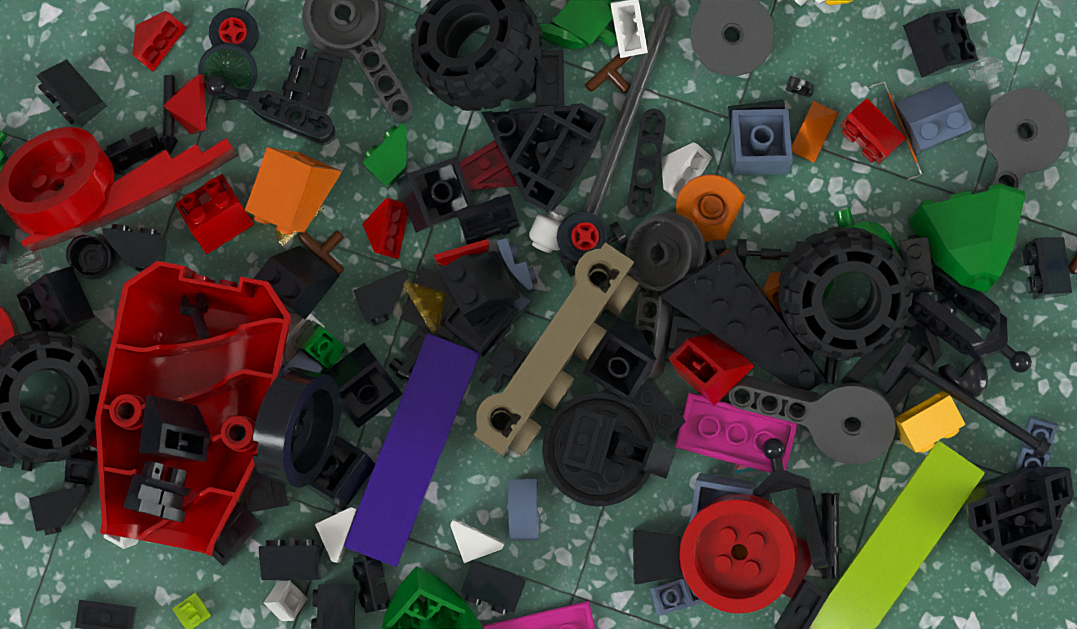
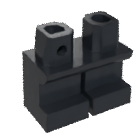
M145 461L141 475L133 474L123 508L184 523L186 511H182L184 497L189 495L191 491L190 488L184 487L187 471L168 467L165 481H162L161 476L164 465Z

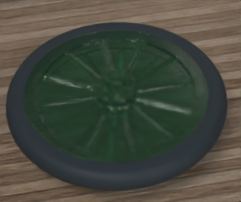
M220 43L212 46L203 54L198 66V75H204L206 91L207 81L214 75L225 77L229 85L238 89L252 90L257 80V65L252 55L245 48L233 43ZM226 95L216 97L223 100H235Z

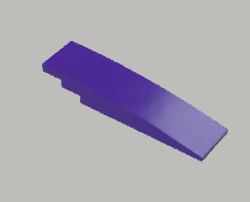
M427 333L344 544L345 548L394 567L398 566L480 353Z

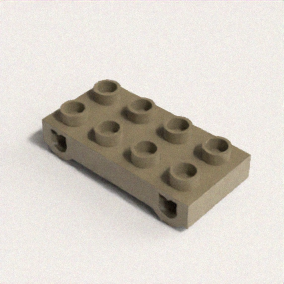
M606 242L601 249L589 251L579 259L573 278V290L505 390L502 393L487 397L480 404L476 413V424L478 427L474 433L476 441L501 458L505 457L509 449L521 457L524 456L542 427L530 418L541 402L553 410L556 409L575 379L563 371L573 355L585 363L588 362L607 330L596 324L605 308L619 316L637 290L639 282L628 276L634 261ZM601 274L606 278L601 288L590 281L589 277L591 275ZM498 413H506L511 417L504 431L497 430L492 424L493 417Z

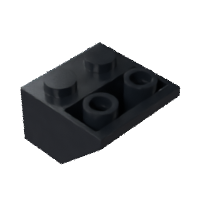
M960 9L928 13L903 25L921 78L938 75L978 61L975 45L971 41L966 27V19Z
M67 59L40 72L36 76L41 82L38 88L53 104L57 101L60 105L56 109L71 125L76 122L83 127L107 107L104 101Z
M112 224L111 229L103 228L104 236L126 265L134 271L141 272L156 261L165 262L167 241L161 236V233H157V230L140 228V232H133L132 229H129V226Z
M1042 237L1027 243L1026 249H1023V261L1025 266H1029L1030 277H1027V289L1029 294L1033 293V300L1071 294L1072 287L1064 237Z
M71 266L43 275L16 295L32 331L45 330L67 334L95 317Z
M147 395L139 453L183 462H206L210 432L198 406Z
M266 540V546H259L261 580H321V545H314V540H295V546H286V540Z
M318 584V589L313 590L312 607H317V618L312 619L311 629H355L356 584Z

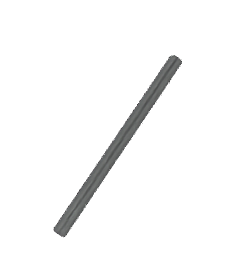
M662 4L659 8L646 43L648 53H644L641 56L583 210L584 212L593 213L598 216L674 14V8Z

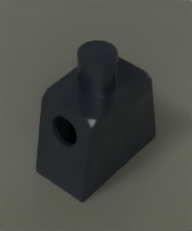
M633 530V583L642 584L679 577V536Z

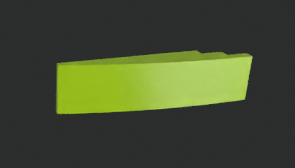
M939 440L934 443L935 446L930 449L906 484L901 487L841 574L840 579L837 580L830 590L828 598L809 629H876L985 472Z

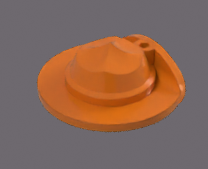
M715 174L700 175L691 179L681 189L676 201V214L690 219L699 228L705 242L725 240L743 205L745 195L736 184L723 176Z

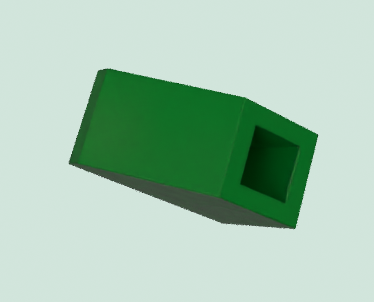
M403 123L398 128L395 125L392 126L383 136L386 140L379 147L373 145L363 156L365 158L362 162L364 167L387 190L407 171V127Z
M314 320L311 321L295 341L327 369L341 358L342 353L346 349L344 345Z

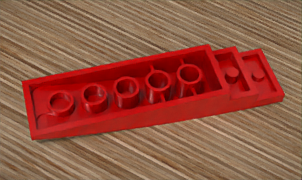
M227 138L205 152H202L197 144L174 158L167 150H164L115 181L113 185H109L104 193L106 197L104 202L80 224L53 235H48L47 232H36L35 235H30L20 242L25 248L36 252L73 239L128 216L173 194L211 173L238 155Z

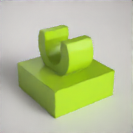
M197 592L172 608L185 629H194L212 616Z

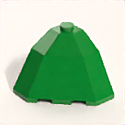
M1003 184L988 186L989 191L973 194L972 190L952 194L950 195V200L937 203L933 199L922 201L909 217V224L915 233L919 235V238L928 236L930 256L934 263L962 286L987 293L1001 277L1014 248L1025 199V191Z
M417 566L399 585L384 615L381 629H484L460 595L440 577Z

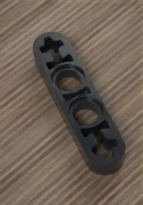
M658 109L645 111L640 120L627 202L629 212L635 217L648 215L653 206L666 118ZM651 115L657 116V121L661 122V125H656L654 129V135H660L659 139L652 136L642 137L643 132L649 133L650 125L645 123V119H650ZM645 142H652L657 148L656 154L652 157L644 156L641 152V145ZM639 170H649L652 174V181L648 184L639 183L636 178ZM634 187L641 190H651V194L644 193L643 201L648 204V207H643L641 212L636 211L637 207L632 205V201H637L639 197V191L634 192Z

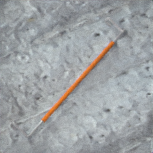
M883 81L881 83L874 84L869 88H873V86L880 85L883 83L886 87L889 99L891 101L897 119L900 123L904 136L906 137V141L908 143L914 161L917 164V167L920 172V175L908 178L907 181H909L913 178L921 176L922 172L919 167L918 160L915 156L913 148L911 146V143L909 141V138L907 136V133L905 131V128L903 126V123L901 121V118L899 116V113L892 99V96L889 93L885 81Z

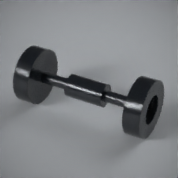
M615 221L609 225L613 236L607 239V244L617 241L623 250L626 248L628 240L619 223ZM562 251L558 252L557 255L569 277L575 276V266L573 263L577 261H572Z
M737 239L736 255L744 266L746 265V256H759L760 259L781 260V257L788 258L792 253L770 248H761V251L747 250L746 239ZM796 241L795 248L798 249L805 241Z

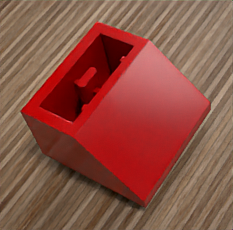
M868 98L849 113L840 124L843 128L841 132L845 138L851 143L856 141L863 148L861 150L863 156L871 163L875 161L878 165L906 139Z
M223 174L208 180L205 185L192 193L186 194L175 203L188 228L206 255L254 225Z
M713 333L687 339L668 358L676 373L714 406L754 367L736 349Z

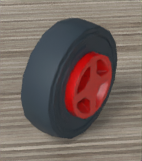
M228 8L220 11L213 17L209 26V39L212 46L220 43H233L245 48L250 53L259 40V28L256 20L249 12L240 8ZM232 49L217 50L219 54L227 58H240L244 56Z
M581 211L571 213L562 220L558 227L556 238L562 253L572 261L578 262L585 253L594 249H601L604 243H607L608 234L606 226L599 217L593 213Z

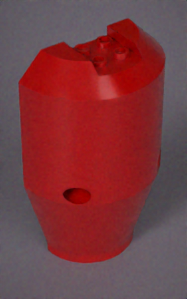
M156 261L123 284L95 416L102 515L101 534L142 540L213 556L215 543L256 468L253 455L258 453V442L253 441L256 418L270 385L277 376L280 377L292 316L269 282L240 276L239 285L236 282L220 279L219 284H215L216 281L206 276L196 275L195 271L186 266ZM197 293H201L208 299V312L203 314L210 333L208 338H199L192 316L180 314V302L184 294L187 295L189 303L196 305ZM147 395L198 406L210 432L206 462H183L139 453ZM134 406V415L129 419L128 411L130 407ZM245 429V430H246V435H245V437L241 440L242 432H243V430ZM145 461L164 465L161 476L162 481H165L168 467L187 471L184 487L190 488L191 491L189 495L184 497L182 511H186L184 523L123 508L133 474L141 475Z

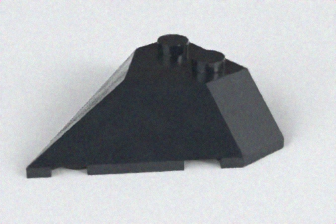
M582 103L559 107L542 106L509 109V111L481 112L525 201L548 214H551L568 196L594 152L606 120V116Z
M1028 466L977 484L965 502L969 528L1034 587H1036L1039 580L1037 574L1043 561H1047L1063 520L1060 518L1065 506L1071 503L1074 496L1070 469L1068 467Z

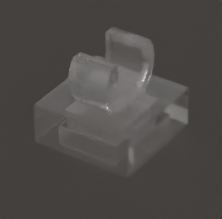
M991 56L967 67L971 78L977 81L982 80L985 88L988 87L991 90L1000 86L996 76L997 73L1004 71L1000 59Z
M40 250L13 259L15 275L18 280L23 278L26 286L31 285L30 275L38 274L40 278L45 275L44 258Z

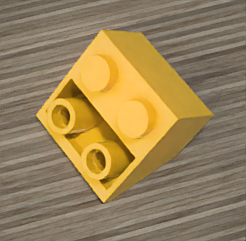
M940 391L895 417L899 440L915 453L930 450L935 446L934 442L943 437L950 438L960 431L959 428L966 425L951 396L944 391Z

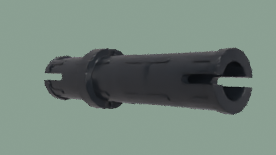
M821 493L822 531L829 558V567L822 569V579H840L839 553H842V547H839L840 494Z

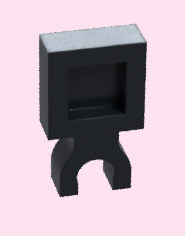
M502 339L487 361L492 366L491 370L485 372L479 381L484 384L488 377H494L496 385L492 390L497 393L501 387L503 375L511 378L526 354Z

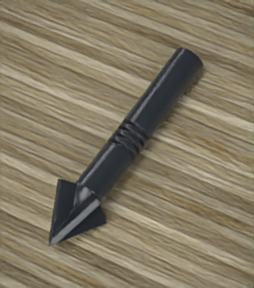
M164 75L163 105L175 94L174 75ZM163 106V136L159 139L164 150H167L171 155L178 142L176 137H174L175 119Z

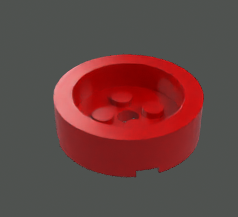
M62 127L44 132L22 145L3 166L0 172V204L15 224L25 233L35 235L36 232H47L48 235L61 233L83 222L106 199L104 193L108 185H113L114 181L113 164L94 136L84 129ZM59 184H60L61 186H63V188H61L60 190H58V189H59V187H58Z
M750 494L721 496L700 509L687 526L680 545L681 570L694 594L707 605L728 613H750L773 603L788 586L798 559L797 538L793 527L781 513L782 511L771 502ZM734 545H745L748 555L745 558L738 559L733 554L732 548Z

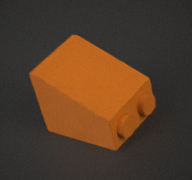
M267 147L245 211L254 214V220L269 225L271 222L277 225L276 230L288 235H292L293 231L305 232L339 178L341 170L298 151Z

